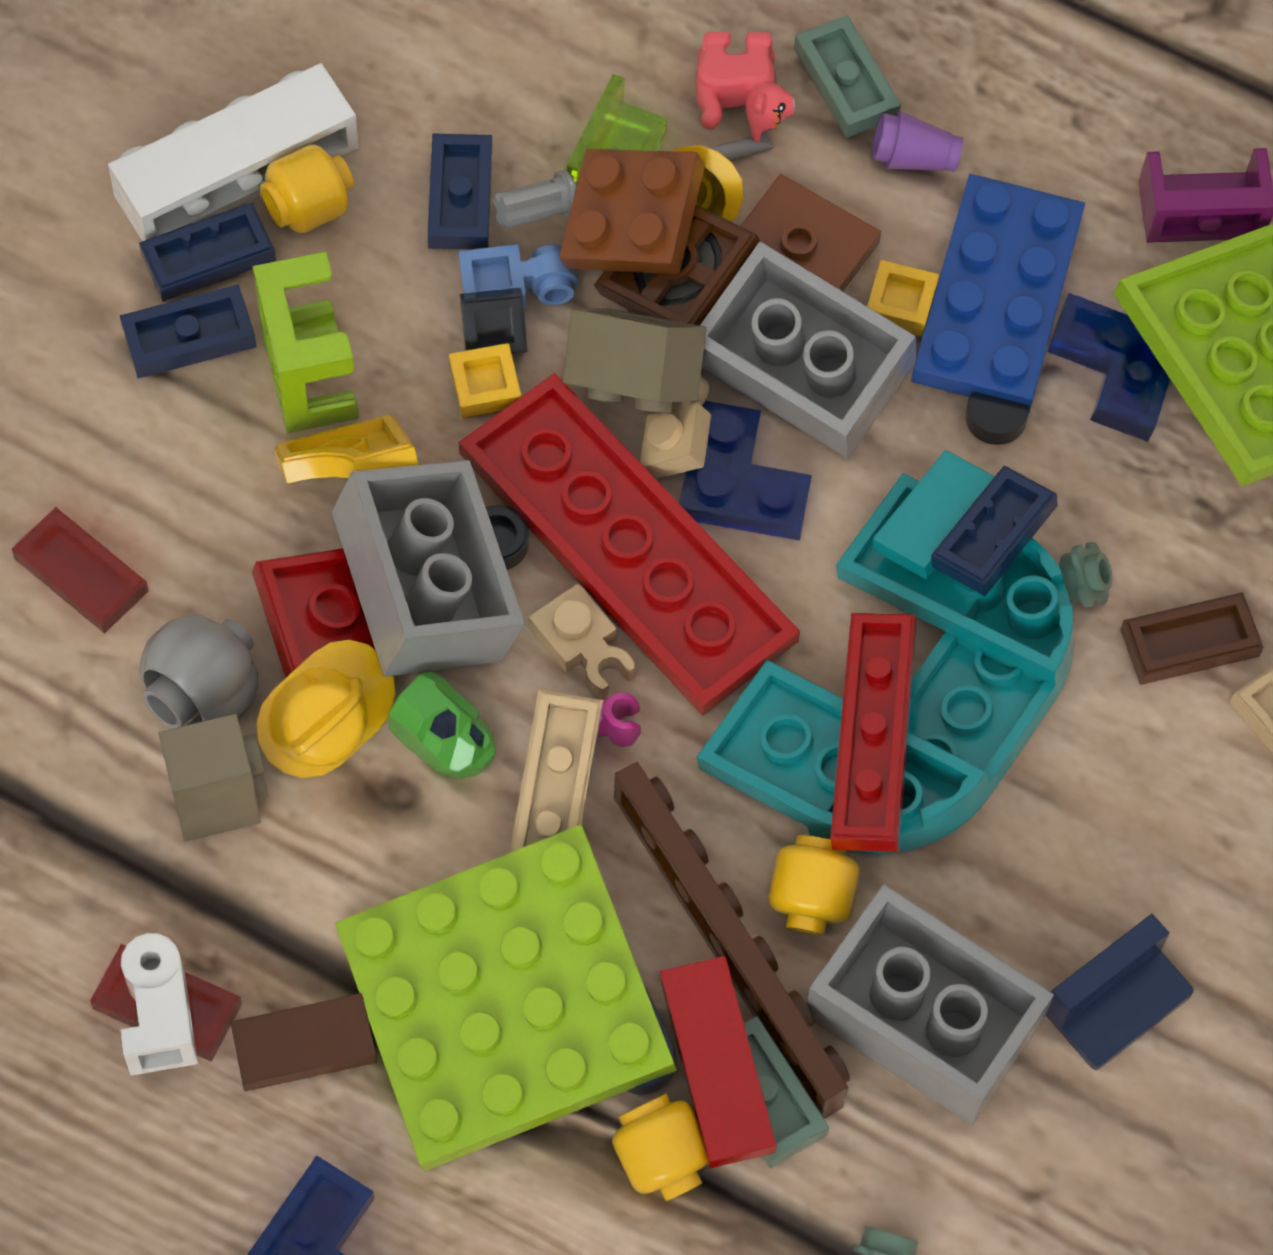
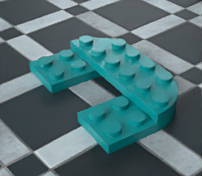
M904 473L901 474L836 564L838 579L909 614H915V617L945 631L912 678L898 852L913 850L942 839L969 821L981 809L1063 689L1070 673L1075 644L1073 609L1063 583V573L1048 551L1034 538L1028 542L986 596L979 594L937 569H934L930 576L924 579L875 552L873 538L919 483V480ZM766 660L697 755L699 769L807 826L809 836L830 839L843 698ZM847 850V852H852V853H857V854H873V855L898 853V852H882V851H856V850Z

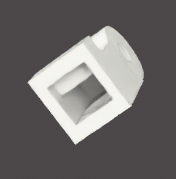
M146 933L135 937L126 945L121 956V968L130 995L136 1000L139 1022L137 1027L120 1029L123 1054L130 1075L196 1065L198 1060L186 975L177 946L168 937L158 933Z

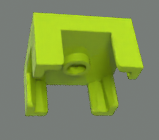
M327 251L253 266L261 330L286 433L358 419V405L353 391H343L307 399L305 383L348 375L354 372V360L349 338L345 332H338L332 302L324 300L289 308L284 291L330 281L332 279V271Z

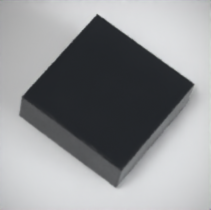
M521 287L460 294L465 351L509 343L511 354L528 352Z

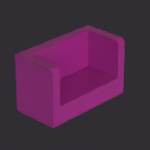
M1254 148L1246 172L1163 175L1160 151L1147 152L1138 181L1146 243L1229 240L1270 225L1273 217V184L1267 148Z

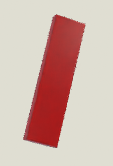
M851 613L830 835L832 850L899 851L917 627L915 614Z

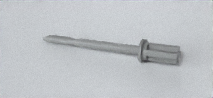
M763 133L759 142H755L752 136L708 148L717 150L726 158L732 160L770 150L774 147L767 134ZM560 170L555 172L553 179L494 194L493 203L497 209L495 216L500 226L505 225L508 228L557 214H563L569 218L577 182H574L569 172Z

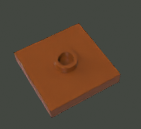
M781 173L740 225L757 234L762 243L842 292L880 243L882 232Z

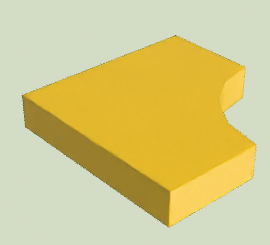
M390 414L281 442L273 447L278 467L286 483L311 478H349L352 471L419 465L414 445L395 417Z

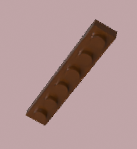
M638 761L616 772L614 800L716 958L726 957L733 985L753 1017L758 1016L822 1117L825 1119L839 1111L844 1106L849 1087L846 1083L850 1081V1075L844 1061L832 1046L829 1045L823 1049L810 1028L814 1025V1020L806 1002L795 990L787 993L774 973L779 968L769 945L761 936L752 939L739 919L743 917V910L734 891L726 882L717 885L705 866L709 863V859L699 837L692 829L683 832L671 814L675 807L667 788L657 776L649 779Z

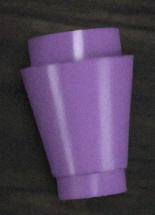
M899 110L895 115L882 113L874 134L871 158L872 160L884 162L885 169L947 170L955 172L961 158L963 137L952 135L950 132Z

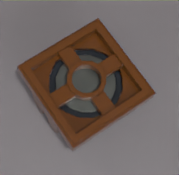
M696 205L680 274L603 271L594 286L601 296L621 305L628 312L700 326L760 242L757 234Z

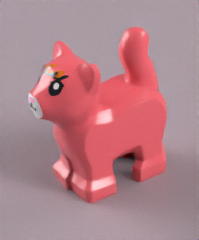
M707 32L703 37L702 49L698 51V68L695 78L696 98L702 113L701 124L705 129L712 130L718 126L723 117L722 109L746 106L745 113L752 138L755 142H759L764 132L776 129L785 118L792 116L795 110L793 95L780 85H777L776 72L773 67L775 55L772 50V35L769 32H748L745 39V53L731 54L726 52V48L731 43L730 32Z

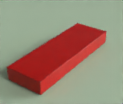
M722 956L660 971V982L694 1112L706 1148L709 1169L776 1153L777 1145L726 957Z

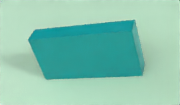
M945 450L873 538L874 551L918 576L927 579L935 569L932 567V553L995 476Z

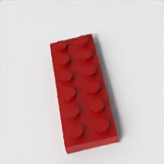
M556 373L550 375L459 441V454L464 460H470L471 466L508 507L518 512L526 521L528 529L702 716L754 677L766 660L773 662L799 642L800 630L575 393L563 383Z

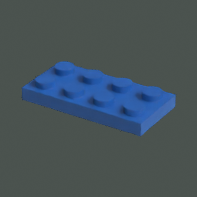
M969 173L917 354V361L913 368L911 382L970 397L974 391L1029 405L1030 412L1085 202Z

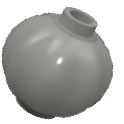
M185 615L172 619L163 625L147 641L140 661V677L146 686L142 697L148 709L170 728L183 726L197 711L200 712V715L186 725L236 713L239 718L252 703L258 687L257 668L249 653V650L254 645L251 636L240 624L231 619H226L220 624L202 615Z

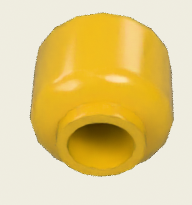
M309 144L272 161L265 172L266 182L261 183L259 186L264 205L274 223L280 228L288 226L294 232L305 234L345 214L349 206L347 190L354 187V180L347 163L339 154L331 157L322 147Z
M797 835L795 845L790 844L777 851L768 893V903L777 913L788 916L785 927L787 929L824 936L827 924L844 923L852 915L860 866L855 859L846 855L847 850H832L830 839Z
M667 1093L618 1116L622 1127L613 1135L612 1143L633 1188L637 1192L648 1194L660 1189L665 1201H668L702 1184L697 1171L708 1164V1157L697 1117L689 1103L679 1100L670 1102Z

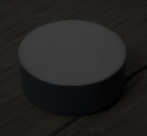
M973 391L968 399L966 423L970 432L979 440L994 445L1007 444L1016 440L1023 433L1027 423L1029 405Z
M502 505L488 506L486 510L506 569H511L518 565L527 554L529 547L528 525L518 512L510 507Z

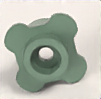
M1095 542L1086 543L1085 549L1082 545L1073 546L1071 553L1063 554L1059 562V568L1063 573V583L1068 592L1070 602H1081L1084 607L1094 606L1095 600L1098 604L1106 603L1108 601L1109 589L1112 586V570L1108 558L1105 554L1101 553Z

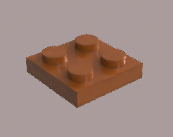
M586 149L559 259L568 269L680 274L705 162L697 152Z

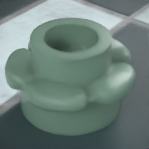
M865 1226L860 1246L853 1244L852 1250L862 1255H915L918 1241Z

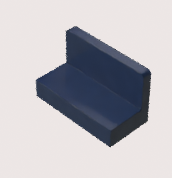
M1153 913L1051 990L1054 996L1046 1013L1047 1018L1094 1070H1098L1189 1000L1193 994L1194 989L1192 985L1161 952L1170 933Z

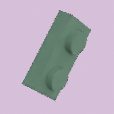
M848 15L795 35L794 50L846 138L877 127L882 113L895 115L898 110L900 111L901 104Z
M758 1016L745 1022L744 1027L777 1145L776 1153L762 1156L771 1169L827 1136L829 1126Z

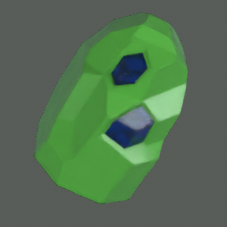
M432 670L419 674L399 695L388 713L389 730L409 750L439 774L460 779L472 777L484 772L493 762L496 754L494 734L480 717L479 711L458 694L446 679Z

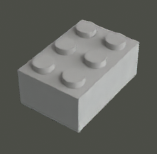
M761 241L700 325L706 327L702 369L847 459L850 458L917 361L916 336Z
M470 460L352 471L332 510V515L384 677L502 662L523 629L525 622Z
M883 884L810 986L806 1004L814 1022L965 1122L973 1125L1044 1021L1054 994Z

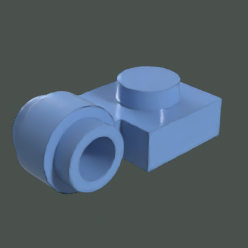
M518 244L458 251L463 293L521 287L524 308H527L525 291L527 289H531L532 293L538 296L539 301L545 305H560L573 298L574 290L578 287L579 281L577 269H568L559 259L562 247L560 245L542 246L533 252L532 258L528 261H521Z

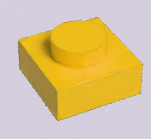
M880 260L867 307L911 334L923 337L937 288L939 274Z
M509 343L448 354L449 368L461 419L501 412L521 397Z

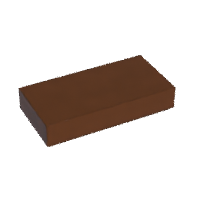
M1243 592L1126 619L1123 621L1120 629L1140 685L1260 657L1264 648Z
M362 993L230 1021L244 1092L377 1063Z

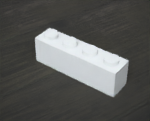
M322 63L305 71L292 72L283 77L277 84L252 96L239 97L230 102L226 108L199 121L186 122L177 127L172 134L146 146L131 148L124 152L119 159L108 163L114 197L141 240H148L229 211L260 196L259 186L261 183L266 182L265 172L268 165L272 161L306 145L320 146L331 157L337 154L344 156L358 149L356 114Z

